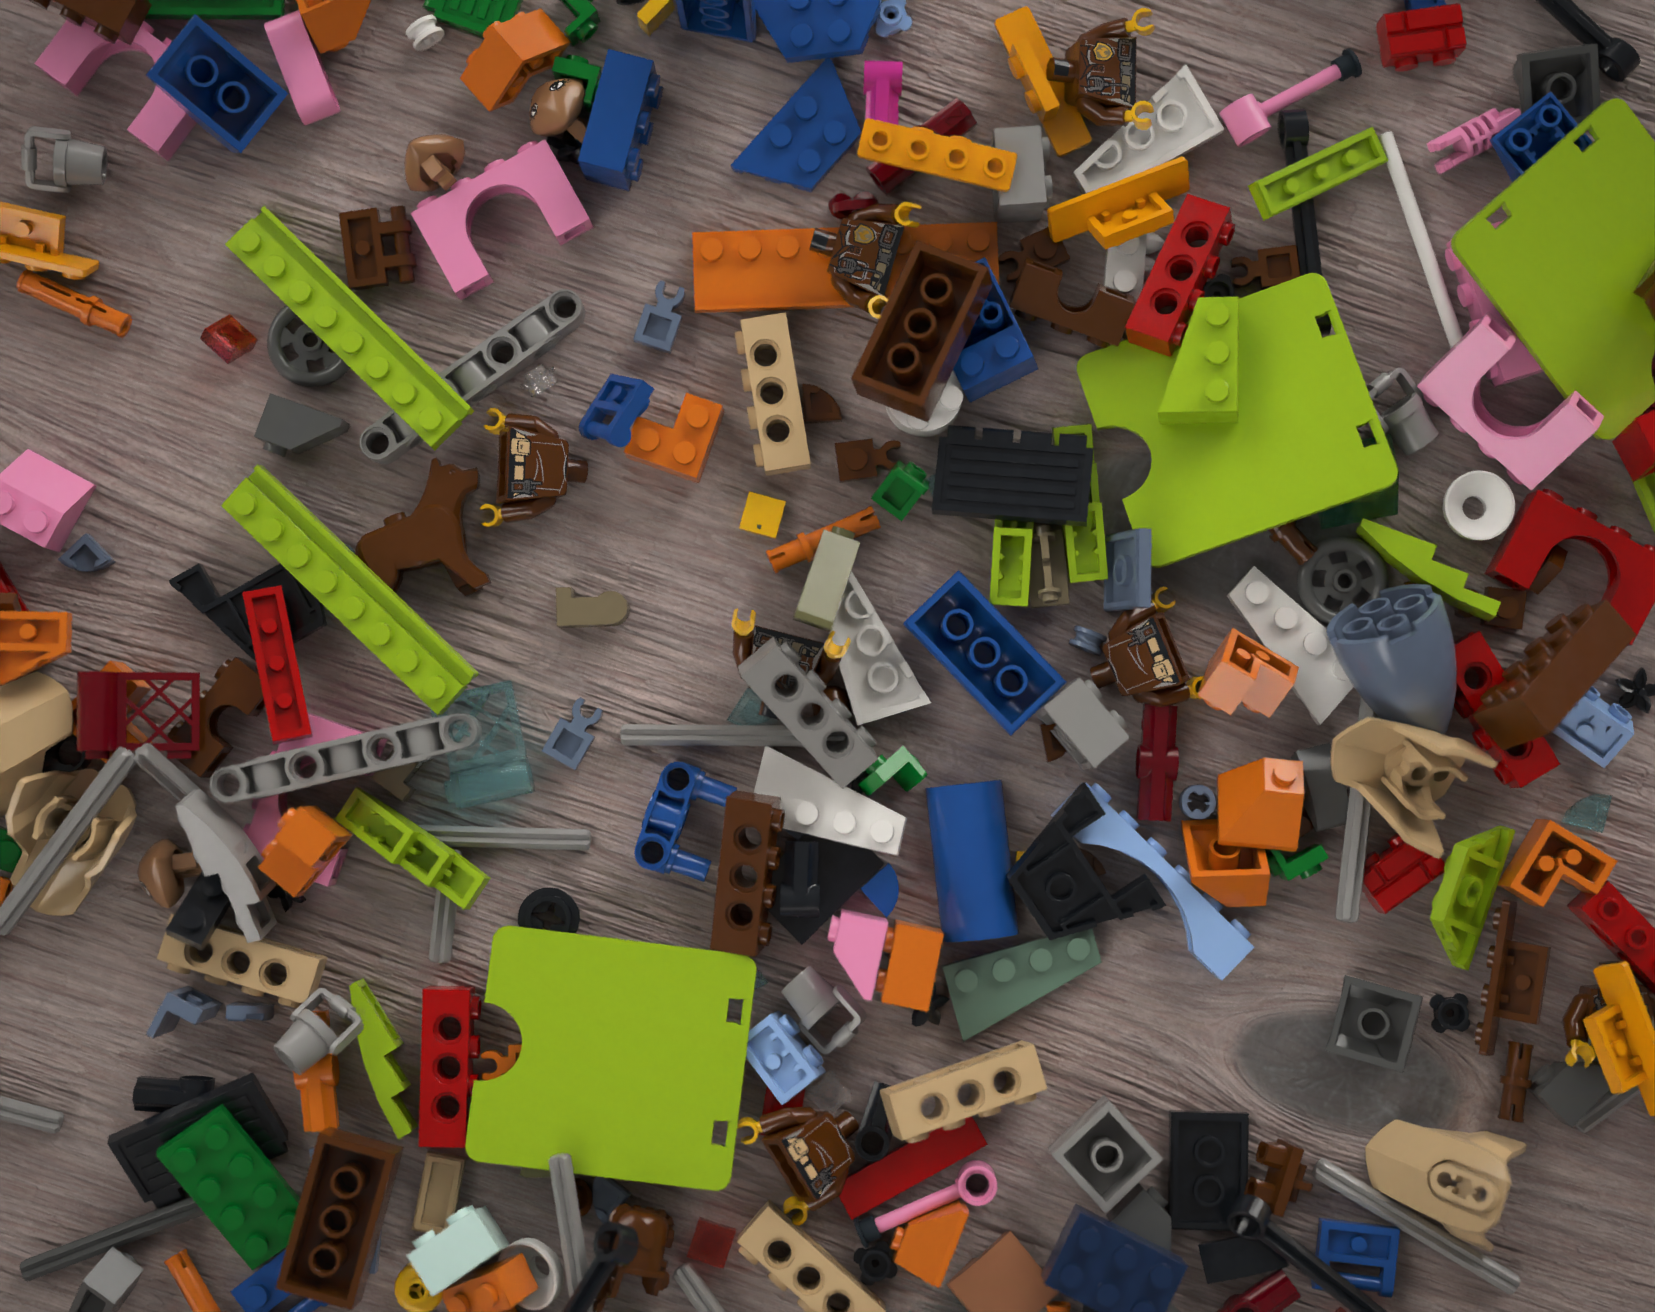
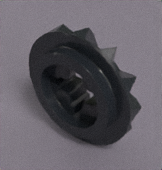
M541 888L532 892L522 902L518 913L519 927L545 930L544 920L539 919V916L533 914L534 912L538 914L540 912L546 913L554 902L555 916L565 921V924H552L548 930L576 933L579 928L580 910L573 897L559 888Z

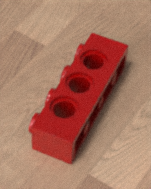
M1190 194L1186 195L1125 325L1129 343L1172 357L1177 345H1182L1189 325L1187 322L1194 311L1198 297H1204L1205 291H1203L1207 279L1212 280L1217 273L1220 264V257L1218 255L1223 245L1228 246L1234 236L1236 225L1232 223L1230 207ZM1196 240L1207 241L1201 247L1190 246ZM1180 273L1191 274L1188 279L1183 281L1174 279ZM1165 306L1176 307L1170 314L1159 313V310Z
M1480 630L1470 632L1456 640L1454 645L1457 679L1454 708L1463 719L1468 718L1475 729L1472 732V736L1478 747L1484 752L1488 751L1490 756L1498 762L1493 769L1498 780L1503 785L1508 784L1510 788H1522L1559 766L1560 762L1544 736L1519 744L1518 751L1514 755H1510L1506 749L1502 750L1472 716L1482 704L1480 701L1481 696L1504 680L1502 676L1504 670ZM1469 668L1475 670L1479 677L1478 685L1474 689L1469 688L1464 681V674Z
M1605 881L1598 895L1580 892L1567 907L1620 961L1627 962L1632 974L1655 995V928L1609 881Z
M428 986L423 989L419 1147L465 1148L474 1080H479V1074H473L474 1059H479L481 1046L480 1035H474L475 1020H480L482 1003L481 996H475V987ZM446 1017H454L460 1022L461 1033L458 1037H451L445 1033L443 1022ZM452 1056L459 1061L460 1072L458 1075L451 1076L445 1073L442 1068L444 1057ZM443 1096H452L458 1101V1114L450 1115L444 1112L441 1107Z

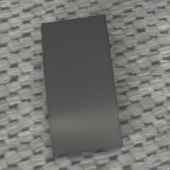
M1330 743L1298 750L1291 756V760L1303 761L1304 789L1306 791L1303 804L1315 832L1346 824L1348 794L1345 785L1336 782L1333 778L1331 770L1332 747Z

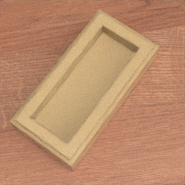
M434 1151L426 1153L412 1230L427 1233L433 1229L436 1234H439L449 1227L446 1219L457 1211L466 1157Z

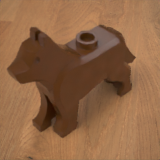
M437 457L432 459L425 491L413 513L406 517L405 512H400L383 520L384 527L371 531L361 537L357 542L355 555L395 593L402 583L403 572L424 569L442 563L454 585L464 596L467 597L483 590V586L490 584L491 580L489 575L481 571L468 556L466 533L462 520L463 508L468 496L478 490L480 486L478 468L461 470L454 464L442 466Z

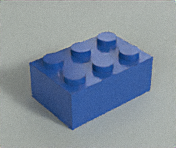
M608 49L578 158L586 180L630 191L632 181H639L643 168V159H640L642 144H649L653 131V123L649 122L652 108H659L663 94V86H659L661 77L656 73L653 60Z

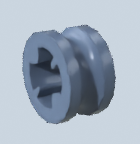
M1075 625L1074 631L1076 636L1074 639H1070L1068 644L1085 652L1101 656L1100 644L1106 642L1107 637L1093 630Z
M1190 785L1181 792L1179 797V807L1182 813L1192 819H1204L1210 816L1216 806V798L1213 792L1203 785ZM1192 792L1196 795L1204 794L1206 796L1207 802H1203L1206 808L1202 812L1199 809H1189L1187 802H1192V800L1188 799Z

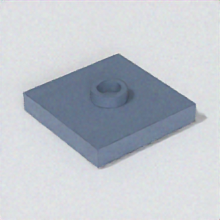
M1138 528L1105 535L1108 579L1104 580V612H1120L1151 607L1152 529Z

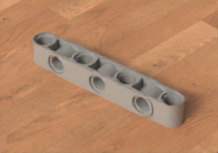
M568 289L554 292L536 306L513 319L438 375L468 405L473 407L554 348L563 338L583 323L585 308L579 296ZM564 302H572L576 305L575 313L569 318L557 316L558 307ZM509 346L514 349V355L509 362H496L495 355L500 348ZM391 408L386 415L364 430L360 437V448L362 453L378 464H389L410 449L423 443L424 440ZM387 436L389 440L387 450L381 454H374L372 451L373 441L377 437Z
M452 714L439 718L432 717L258 757L247 760L245 763L224 767L212 775L209 788L212 796L223 803L279 795L445 756L447 753L468 749L479 742L482 735V727L479 721L469 714ZM460 720L466 721L471 727L470 738L463 743L458 742L454 738L452 731L454 725ZM383 738L389 739L394 745V753L388 760L381 759L376 752L377 744ZM306 756L312 757L317 764L316 773L310 778L305 777L300 770L301 761ZM230 774L235 775L240 782L239 790L233 796L228 794L224 788L225 778Z

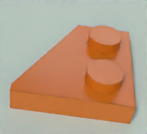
M0 611V686L71 653L72 613Z

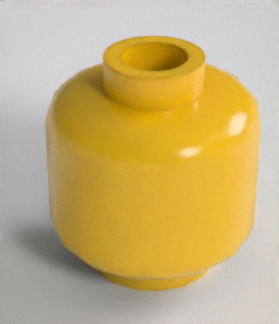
M411 1262L399 1272L395 1280L394 1293L397 1302L404 1310L409 1312H430L442 1302L443 1291L432 1296Z

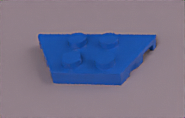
M754 0L755 10L787 63L863 54L869 39V30L876 23L881 11L880 4L882 0Z
M826 58L736 158L731 164L733 171L740 174L745 172L763 177L766 181L778 184L786 183L792 185L793 188L812 192L861 137L860 127L833 61L830 58Z

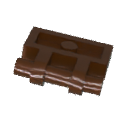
M405 206L391 207L392 221L381 222L380 212L377 208L339 213L348 288L351 291L389 286L387 271L398 270L400 284L415 282L413 268L417 267L415 254L411 253L409 235L412 234L411 221L407 220ZM383 237H394L396 255L385 256Z

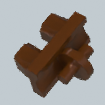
M1279 1138L1277 1142L1261 1141L1256 1152V1161L1269 1166L1265 1180L1253 1176L1248 1179L1244 1195H1253L1262 1199L1269 1205L1273 1215L1283 1217L1288 1201L1296 1203L1300 1189L1311 1192L1314 1185L1303 1179L1307 1165L1300 1163L1304 1149Z

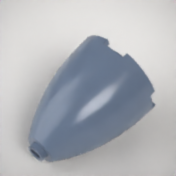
M1400 585L1380 590L1381 598L1368 601L1359 608H1357L1356 604L1351 603L1336 614L1329 622L1326 633L1342 669L1365 703L1381 719L1410 724L1445 734L1454 709L1457 666L1451 625L1441 595L1433 593L1430 585Z

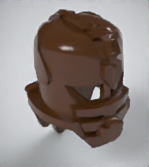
M620 1204L610 1213L609 1222L628 1225L636 1230L639 1237V1247L635 1258L625 1266L616 1265L594 1301V1312H602L605 1301L617 1297L624 1273L642 1276V1285L646 1294L658 1297L659 1290L663 1291V1289L668 1287L670 1280L669 1272L666 1271L668 1261L664 1260L663 1257L665 1248H671L673 1244L674 1222L672 1216H669L665 1210H654L653 1207L642 1208L640 1205L629 1206L628 1204ZM619 1234L614 1241L613 1249L617 1250L619 1244Z

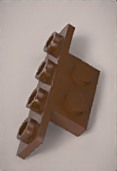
M1503 900L1502 906L1496 907L1493 916V930L1498 931L1496 944L1490 945L1487 954V968L1492 970L1490 983L1484 984L1481 993V1006L1486 1007L1484 1021L1478 1022L1475 1031V1045L1480 1046L1479 1055H1494L1500 1018L1536 1025L1540 1023L1551 947L1512 940L1517 911V902Z

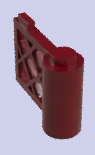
M77 672V751H85V759H110V751H116L119 747L135 751L145 743L152 744L158 751H167V759H191V751H199L200 673ZM127 680L145 681L156 693L138 708L127 697ZM152 681L167 682L159 689ZM173 681H191V698L181 708H178L163 693ZM158 696L176 711L160 728L142 712ZM128 704L135 713L126 720ZM190 704L191 719L183 712ZM138 715L155 730L144 743H126V726ZM180 715L191 726V743H174L163 730ZM160 735L167 743L150 742Z

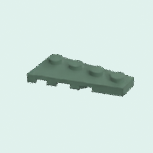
M1093 929L1049 940L1045 936L942 965L963 1042L1102 963Z

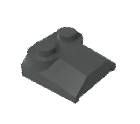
M1597 44L1564 46L1517 54V60L1513 67V78L1519 86L1521 114L1550 91L1577 124L1582 122L1601 105Z
M1345 975L1335 1021L1325 1051L1404 1073L1419 1019L1423 996Z

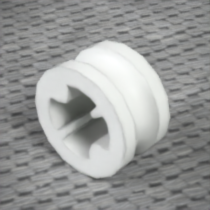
M434 15L423 16L407 28V37L415 40L413 42L415 50H426L437 44L445 35L443 28L436 27L437 19Z

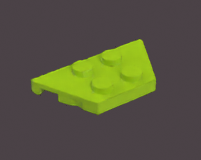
M1499 825L1455 843L1452 853L1445 861V874L1439 891L1436 892L1432 900L1430 920L1452 966L1469 971L1516 831L1514 829Z

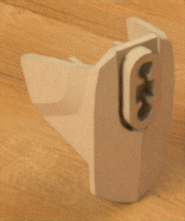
M37 671L0 687V817L6 815L18 781L24 777L42 773L45 752L73 733L74 713L69 692L53 678Z
M1371 717L1353 724L1333 738L1331 748V770L1334 780L1357 789L1384 817L1390 826L1397 831L1405 843L1435 858H1440L1444 850L1433 820H1443L1446 814L1434 802L1445 795L1455 777L1463 782L1468 780L1469 777L1461 770L1465 758L1493 769L1498 762L1469 741L1449 737L1439 732L1410 724Z
M84 769L73 772L55 770L27 776L18 781L6 813L7 834L22 849V855L10 878L14 887L99 774V771L96 769ZM120 784L30 905L32 909L36 912L52 916L73 915L77 911L108 863L125 843L137 817L135 811L137 804L130 788Z
M1394 1120L1383 1127L1365 1146L1366 1165L1374 1189L1440 1222L1452 1236L1492 1252L1494 1245L1485 1238L1484 1233L1498 1224L1511 1186L1507 1163L1512 1158L1524 1153L1527 1144L1489 1131L1468 1133L1427 1128L1402 1120ZM1452 1180L1458 1182L1456 1187L1452 1186ZM1485 1188L1487 1192V1197L1482 1202L1480 1199V1193L1482 1189Z

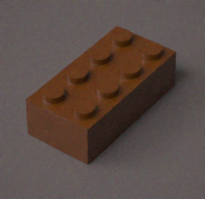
M916 241L851 377L857 395L929 422L993 286L989 268Z
M1607 600L1591 606L1588 603H1584L1568 616L1561 613L1551 619L1545 625L1547 632L1544 636L1538 637L1525 647L1523 652L1526 656L1521 661L1519 660L1510 665L1502 673L1504 680L1481 696L1480 701L1482 704L1472 716L1502 750L1550 734L1636 636V633Z
M327 1127L318 1134L275 1289L348 1310H353L358 1305L364 1294L404 1147L333 1127Z

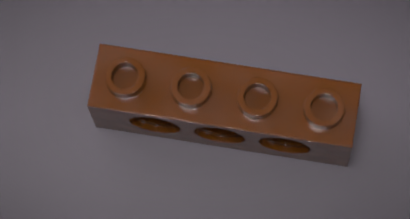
M738 790L726 797L710 944L711 950L756 957L764 949V946H769L772 923L767 922L768 910L773 908L777 892L776 885H771L773 870L776 871L778 869L781 857V849L776 847L777 832L781 833L785 820V810L780 809L781 797ZM747 827L755 828L760 833V844H754L748 840L746 836ZM742 866H750L755 870L757 874L756 882H750L744 878ZM738 904L749 906L752 910L753 918H743L738 912Z

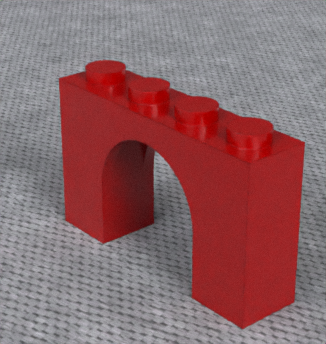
M1538 489L1528 493L1484 574L1513 590H1528L1548 553L1557 543L1565 539L1582 541L1593 547L1600 554L1606 565L1608 581L1601 601L1607 600L1636 633V636L1627 645L1631 646L1655 603V546L1649 544L1642 546L1632 541V535L1620 527L1610 526L1608 528L1597 522L1598 516L1581 507H1577L1575 510L1564 504V498L1552 490L1542 489L1541 491Z

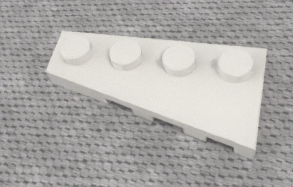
M1186 64L1148 101L1153 105L1154 112H1143L1138 116L1140 119H1151L1152 125L1149 129L1140 130L1135 127L1133 122H1129L1127 126H1122L1111 138H1108L1073 172L1072 177L1082 194L1179 158L1223 133L1224 127Z
M1253 566L1229 592L1227 597L1263 646L1299 667L1292 690L1309 710L1310 716L1315 723L1321 725L1354 686L1349 681L1334 653L1326 633V628Z
M851 571L831 631H835L832 640L838 646H843L848 637L851 640L847 652L841 658L839 668L857 726L931 704V701L925 691H923L914 673Z
M765 746L754 793L781 797L780 809L785 810L783 830L889 855H899L907 822L905 816L848 787L842 789L833 779Z

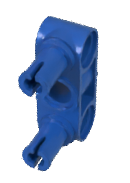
M673 762L667 765L660 775L656 790L651 796L643 818L642 829L634 852L638 864L644 869L653 870L661 874H670L673 871L704 882L712 861L681 850L680 845L676 844V841L679 839L686 822L691 800L696 801L699 798L725 807L726 797L736 791L737 787L705 776L706 772L701 771V768L684 762ZM676 768H683L689 774V784L683 790H676L669 783V775ZM649 841H656L663 847V857L658 863H650L643 855V848Z

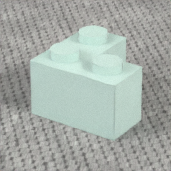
M473 1205L465 1206L446 1219L449 1227L436 1235L432 1229L413 1242L416 1249L406 1256L432 1296L439 1294L472 1270L479 1268L501 1253L510 1244L486 1206L477 1209Z

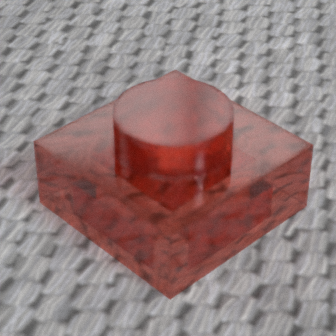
M230 314L205 328L200 337L227 364L253 350L258 340Z
M699 1217L687 1257L724 1269L736 1228Z

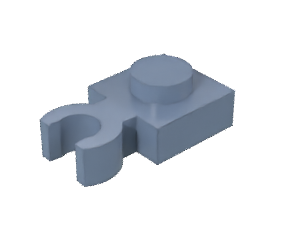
M660 281L655 289L658 301L657 306L645 303L633 340L636 343L671 354L683 319L682 315L673 313V311L683 303L685 290L679 287L677 295L672 299H667L663 296L666 283Z
M581 697L573 705L572 714L574 718L572 721L569 722L564 718H560L542 749V752L573 770H577L595 739V736L586 732L589 726L599 722L603 715V710L597 708L592 717L585 718L581 714V708L586 700Z

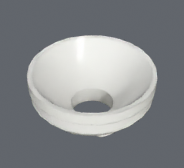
M1477 470L1463 474L1451 483L1444 495L1442 509L1444 518L1453 532L1468 540L1483 541L1492 539L1507 529L1515 513V500L1509 485L1501 477L1488 471ZM1469 497L1477 498L1483 505V514L1478 519H1470L1463 512V503Z
M522 1238L516 1240L501 1252L498 1261L523 1253L539 1289L517 1303V1305L529 1310L543 1309L551 1304L561 1292L563 1270L560 1260L550 1247L537 1239ZM536 1256L542 1257L549 1266L548 1275L541 1273L537 1269L535 1263Z

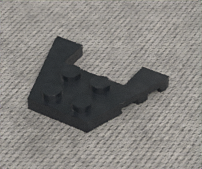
M199 563L168 580L173 588L192 602L193 606L213 621L224 634L255 662L256 658L242 592L282 585L293 644L327 626L323 604L281 564L274 566L222 597L219 595L204 566Z
M1085 782L1078 786L1006 874L1009 882L1049 940L1095 928L1101 922L1115 918L1123 920L1133 917V913L1150 908L1154 911L1166 906L1145 873L1111 895L1073 840V835L1106 814Z

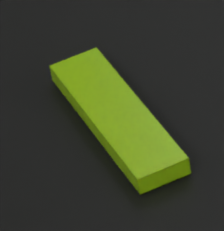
M1372 126L1248 185V188L1263 221L1388 162V159Z

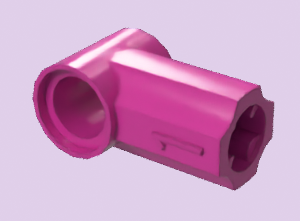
M865 60L863 95H866L865 119L870 118L898 125V98L901 97L903 62Z

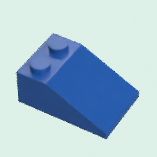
M196 14L192 16L146 73V76L232 153H242L289 94Z

